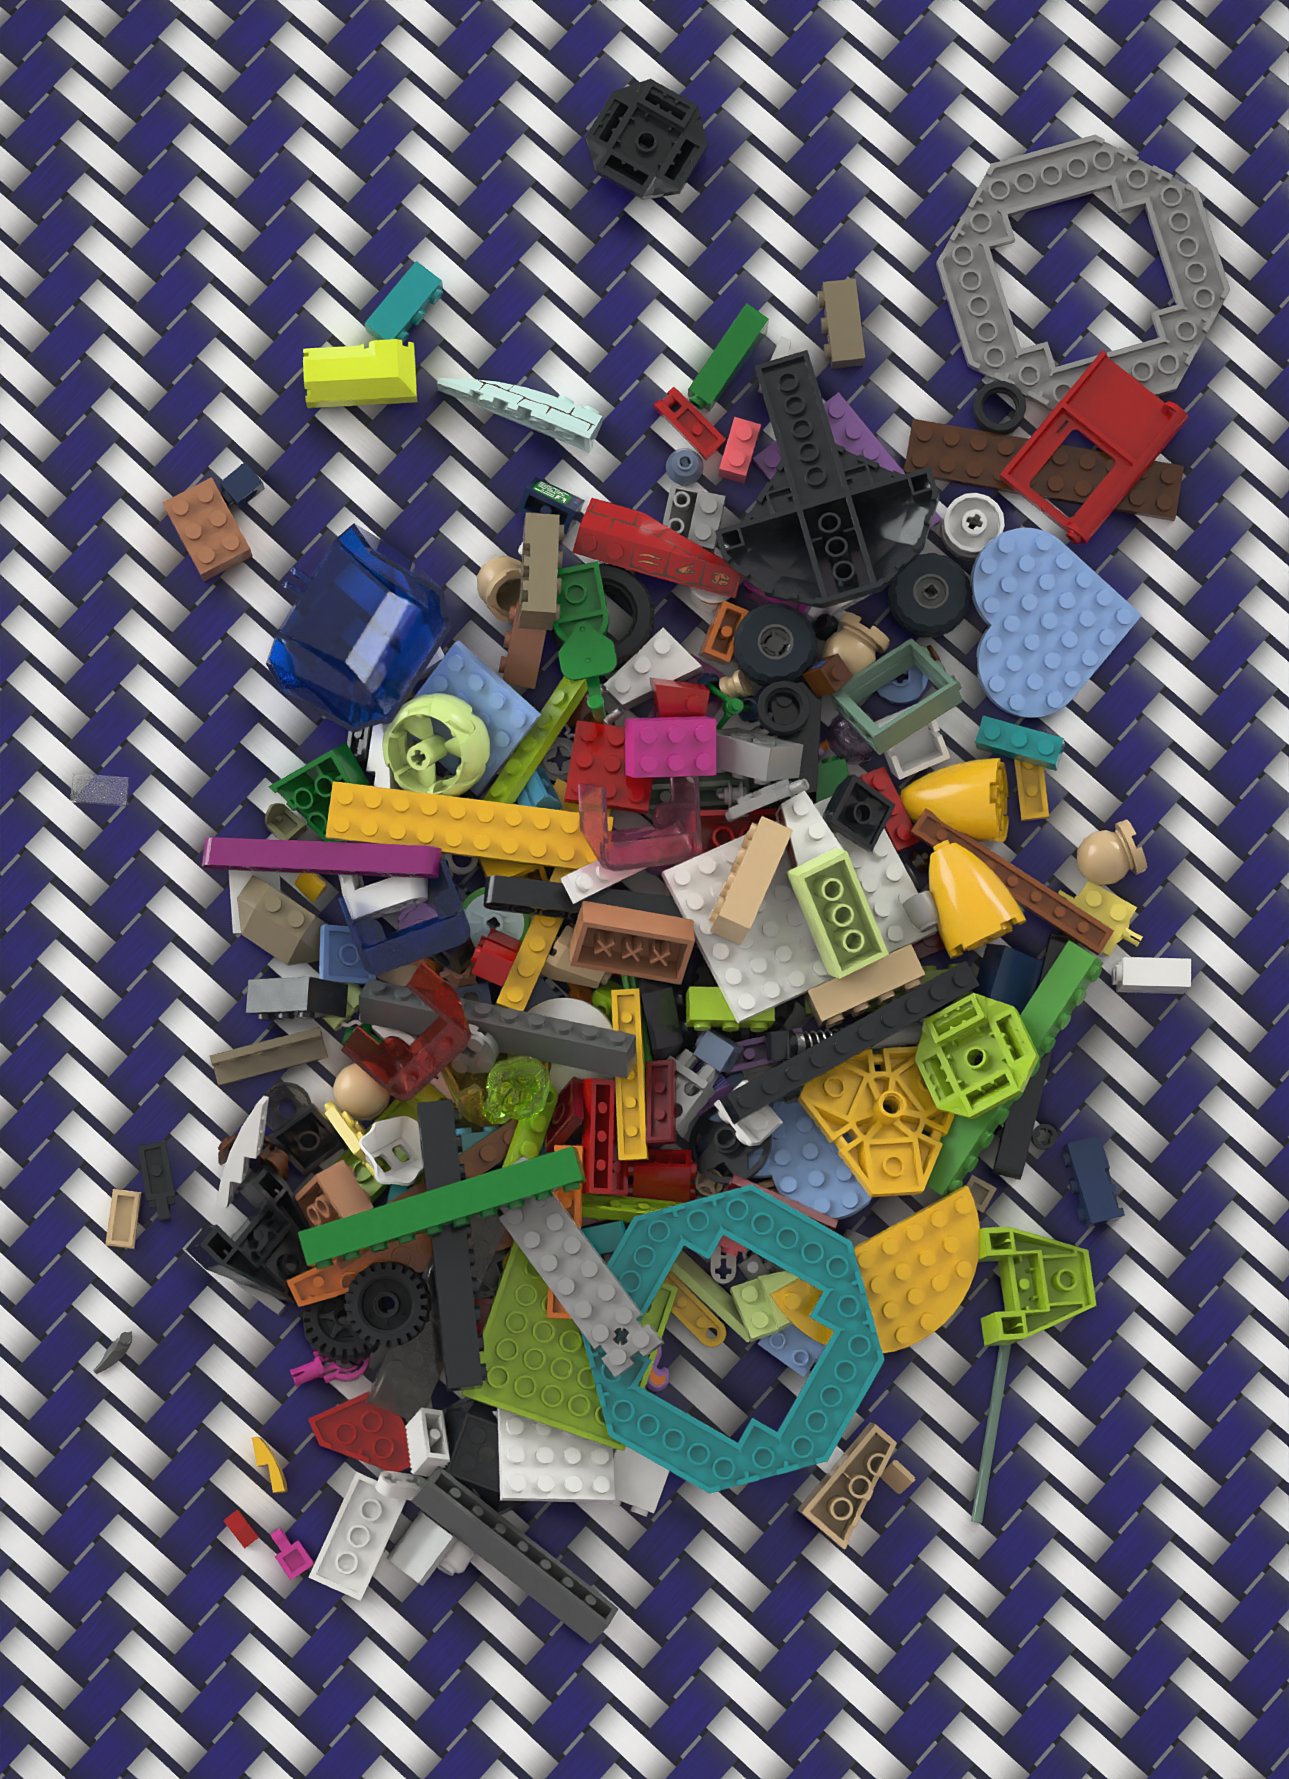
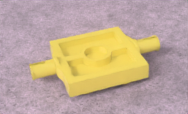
M1089 880L1086 882L1081 893L1075 898L1059 890L1058 894L1114 930L1101 951L1103 954L1110 956L1115 945L1122 939L1136 947L1139 945L1140 942L1137 940L1141 941L1143 936L1128 929L1130 919L1137 909L1136 906Z
M329 1101L324 1105L325 1115L353 1154L362 1161V1165L376 1179L374 1170L365 1160V1153L359 1145V1140L367 1131L347 1111L340 1112L335 1103ZM380 1157L374 1159L379 1167L384 1165Z

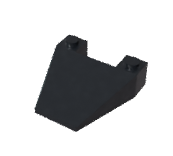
M269 1164L254 1168L237 1188L256 1209L233 1237L230 1238L216 1224L202 1229L185 1250L206 1270L295 1304L296 1300L286 1280L314 1268L307 1266L298 1232L311 1227L288 1183Z

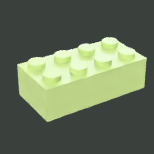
M834 848L786 872L828 975L840 979L889 955L847 851Z

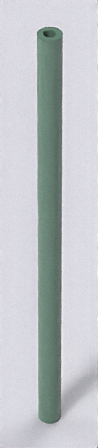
M999 1345L971 1517L972 1522L982 1523L1011 1345Z

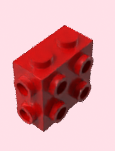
M648 1149L649 1160H632L628 1162V1177H633V1182H628L627 1197L683 1203L695 1200L696 1184L690 1183L691 1179H696L697 1162H691V1150Z

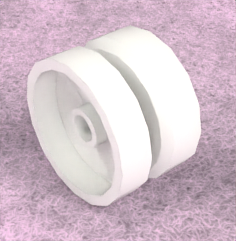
M979 493L964 494L956 498L947 508L941 526L942 541L947 550L957 558L967 561L975 560L982 548L991 539L1003 533L1005 526L1004 515L998 503L989 496ZM969 525H974V530L970 529Z

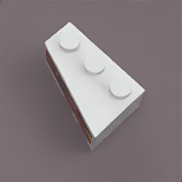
M805 791L780 805L775 814L777 823L793 830L786 846L790 870L834 848L843 850Z

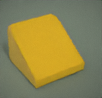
M300 873L294 883L311 902H315L327 890V884L317 874Z

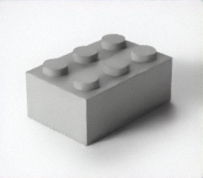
M737 727L716 730V773H726L728 771L732 773L734 778H754V783L761 785H770L771 781L779 782L787 778H799L803 744Z

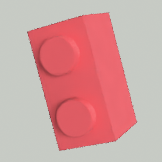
M734 417L718 477L745 484L760 434L761 424Z

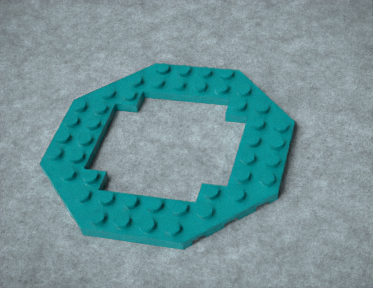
M752 1184L633 1217L607 1266L643 1315L648 1310L683 1246L710 1259L723 1235L823 1291L809 1317L834 1332L778 1431L752 1418L739 1442L732 1440L638 1386L652 1361L651 1359L642 1356L641 1353L633 1357L636 1365L619 1378H616L601 1359L607 1353L602 1347L598 1350L594 1349L581 1331L609 1436L709 1494L827 1462L885 1360L852 1241ZM620 1329L617 1332L619 1337L616 1341L618 1344L620 1341L626 1344L628 1342L626 1337L629 1332L628 1330L623 1332Z

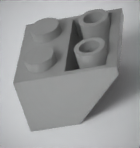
M671 485L663 525L692 540L707 551L714 553L717 543L715 530L720 529L725 496Z

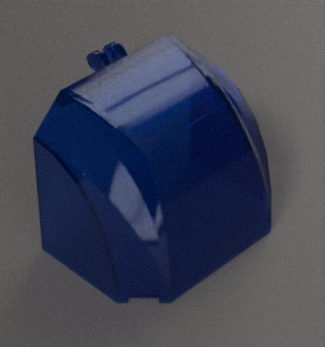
M353 523L334 540L312 577L300 569L292 567L290 572L296 578L307 582L303 591L289 581L282 583L281 586L298 596V599L276 632L266 665L282 693L350 732L355 733L366 727L392 723L452 627L447 613L443 589L404 555L375 535Z

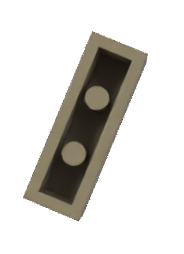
M856 279L823 282L822 291H817L819 308L824 307L825 317L821 318L822 334H827L828 344H824L825 361L830 360L831 369L863 366L865 350Z

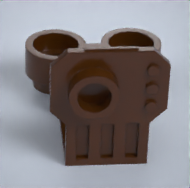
M239 1132L231 1138L229 1136L220 1143L218 1147L219 1165L227 1162L230 1150ZM264 1135V1150L259 1154V1166L269 1164L286 1180L290 1172L288 1167L290 1158L279 1148L274 1151V1143Z

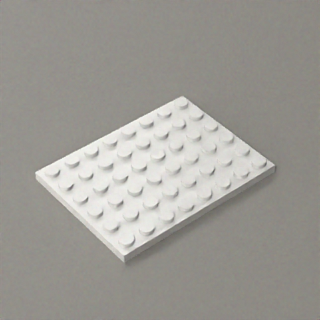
M832 796L814 804L822 818ZM883 829L872 852L864 850L840 833H833L843 850L849 854L888 953H892L909 944H914L938 931L934 927L926 932H921L913 925L902 904L907 899L918 894L885 829ZM745 835L667 869L661 874L683 918L694 921L695 941L738 1024L836 978L828 975L787 876L786 872L790 870V862L786 848L751 929L742 944H736L710 932L713 922L709 921V917L719 897H721L719 896L725 881L728 879L731 872L730 869L736 856H738Z

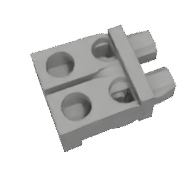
M684 1049L674 1059L676 1061V1134L682 1138L688 1132V1125L705 1106L708 1099H711L714 1095L715 1090L712 1086L719 1076L717 1070L707 1063L703 1065L697 1074L694 1073L692 1069L699 1059L687 1049Z

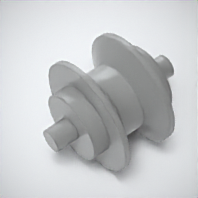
M742 781L738 787H732L730 782H728L727 787L724 788V793H718V799H724V804H728L729 810L733 804H738L736 799L752 792L747 793V787H743Z

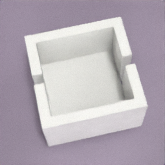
M913 706L874 723L880 728ZM936 719L884 752L891 773L899 780L950 758L944 739L937 732L940 728Z

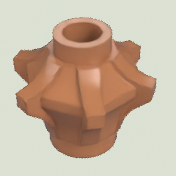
M473 962L466 967V971L462 974H458L446 967L443 972L439 973L440 978H446L453 985V991H455V988L478 984L476 982L477 975L472 974L475 966Z

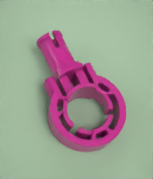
M314 1351V1361L291 1369L290 1373L296 1387L318 1377H323L325 1383L333 1380L351 1382L359 1379L366 1373L370 1365V1357L365 1359L363 1366L356 1371V1365L348 1369L341 1368L336 1363L330 1362L328 1357L324 1359L319 1356L318 1351ZM360 1358V1360H359V1362H358V1365H359V1366H360L361 1363H362V1358ZM331 1363L330 1365L323 1367L324 1364Z

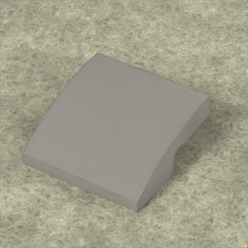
M420 1512L386 1558L423 1586L457 1539L423 1512Z

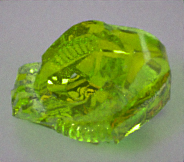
M520 1055L495 1064L486 1080L488 1096L482 1114L492 1124H504L510 1118L518 1121L527 1120L544 1109L550 1091L551 1078L548 1069L538 1059L527 1055Z

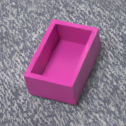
M707 716L625 718V775L633 778L716 775V719Z

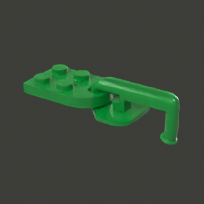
M598 561L558 569L557 578H561L560 595H557L556 605H560L559 622L554 621L553 627L557 637L564 643L558 653L563 675L572 681L586 679L589 692L588 707L591 708L594 719L601 722L605 719L606 713L599 676L611 673L617 665L614 643L605 636L609 628V614Z

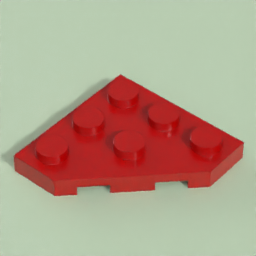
M383 1384L308 1419L320 1446L386 1471L401 1472L412 1465L409 1462L411 1459L408 1452L410 1449L407 1447L409 1445L406 1438L408 1435L406 1433L407 1429L387 1384Z

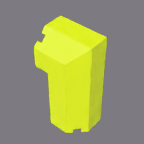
M390 339L369 342V348L366 349L364 344L359 346L303 349L304 387L307 390V396H305L307 408L417 402L415 348L413 342H408V347L403 346L402 340Z

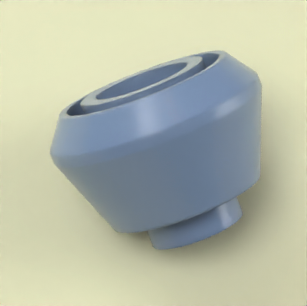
M687 448L678 449L667 459V474L676 484L691 485L698 481L703 473L704 465L702 458L694 450Z

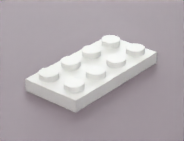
M356 1472L309 1578L362 1601L407 1500L390 1498L380 1494L375 1487L376 1480Z

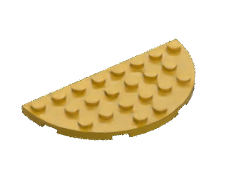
M968 1186L957 1189L854 1247L883 1353L909 1347L934 1333L952 1316L969 1290L979 1259L980 1226L975 1202ZM797 1278L770 1294L779 1310L791 1323L806 1334V1336L826 1346L834 1331L809 1317L823 1291Z

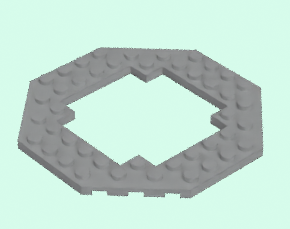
M1096 134L991 163L936 263L968 367L994 381H1006L1014 384L1021 390L1024 397L1051 411L1098 355L1055 367L1048 341L1021 349L990 249L1015 242L1008 217L1109 188L1111 189L1118 213L1145 207L1176 305L1151 313L1158 338L1107 352V356L1157 397L1176 391L1230 291L1198 188L1173 178L1172 174L1154 165L1153 167L1139 160V157L1120 147L1118 149Z

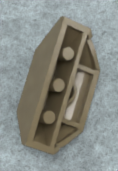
M252 875L237 897L241 935L287 966L320 961V926L328 924L271 885Z

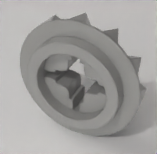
M557 737L539 766L545 769L550 780L556 781L558 778L565 781L568 778L570 760L563 762L562 771H559L556 763L547 761L556 758L557 749H560L563 758L571 759L573 742L569 739Z

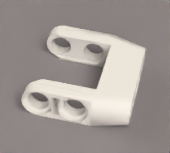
M338 875L342 894L354 922L371 921L428 900V878L391 877L364 887L362 876Z

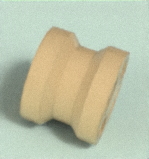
M741 669L734 672L733 676H724L719 680L721 692L731 698L748 697L753 693L752 683Z
M715 1169L709 1171L712 1174L722 1177L720 1172H718ZM700 1172L696 1177V1191L702 1197H708L721 1192L723 1184L707 1179Z

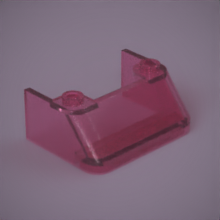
M699 776L671 777V801L662 802L656 806L653 812V826L608 831L606 787L585 783L578 784L580 830L604 869L622 871L678 864L700 855L702 845Z

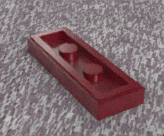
M674 1059L646 1062V1144L648 1146L676 1144V1061Z

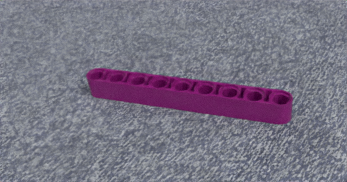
M207 837L204 841L202 867L216 870L439 878L442 849L424 845Z

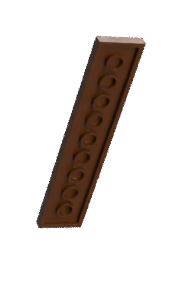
M913 419L904 473L907 474L931 467L934 480L1018 494L1001 479L1000 474L1029 439ZM1060 445L1030 481V487L1044 499L1083 505L1115 466V461L1102 451ZM1154 461L1113 511L1175 521L1184 466Z

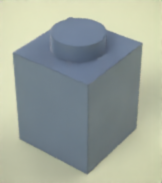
M707 1030L697 1039L695 1044L697 1048L693 1054L719 1072H730L744 1048L719 1031Z

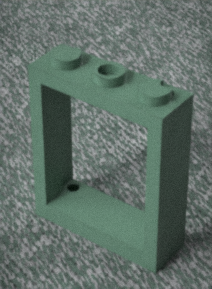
M912 638L853 675L837 692L830 694L835 710L879 755L963 702L959 692L962 689L960 682L956 680L954 675L949 676L943 664L939 660L934 661L928 649L923 647V645L919 646ZM913 666H916L939 690L879 728L856 703Z

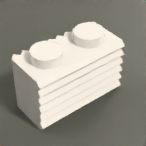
M421 1408L405 1426L407 1429L406 1433L408 1434L406 1436L408 1439L407 1443L409 1444L407 1447L410 1449L408 1451L410 1453L409 1458L411 1459L409 1462L412 1464L410 1472L414 1475L429 1477L439 1466L445 1468V1465H448V1462H450L444 1412L442 1410Z

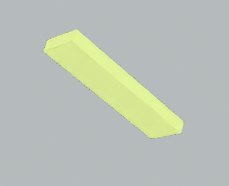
M681 1250L670 1271L746 1342H749V1337L732 1296Z

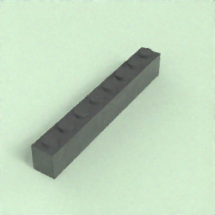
M440 1466L421 1485L411 1500L412 1503L590 1644L609 1626L617 1613L618 1608Z

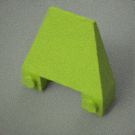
M1009 1226L982 1228L979 1230L978 1262L998 1261L1005 1312H994L981 1318L984 1346L1011 1345L1097 1306L1089 1251L1087 1249Z

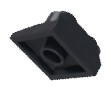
M852 774L848 775L837 786L824 811L823 819L832 833H840L864 850L872 852L896 804L858 776Z
M313 1103L268 1135V1138L274 1145L289 1156L290 1162L303 1175L309 1173L347 1145L328 1117Z

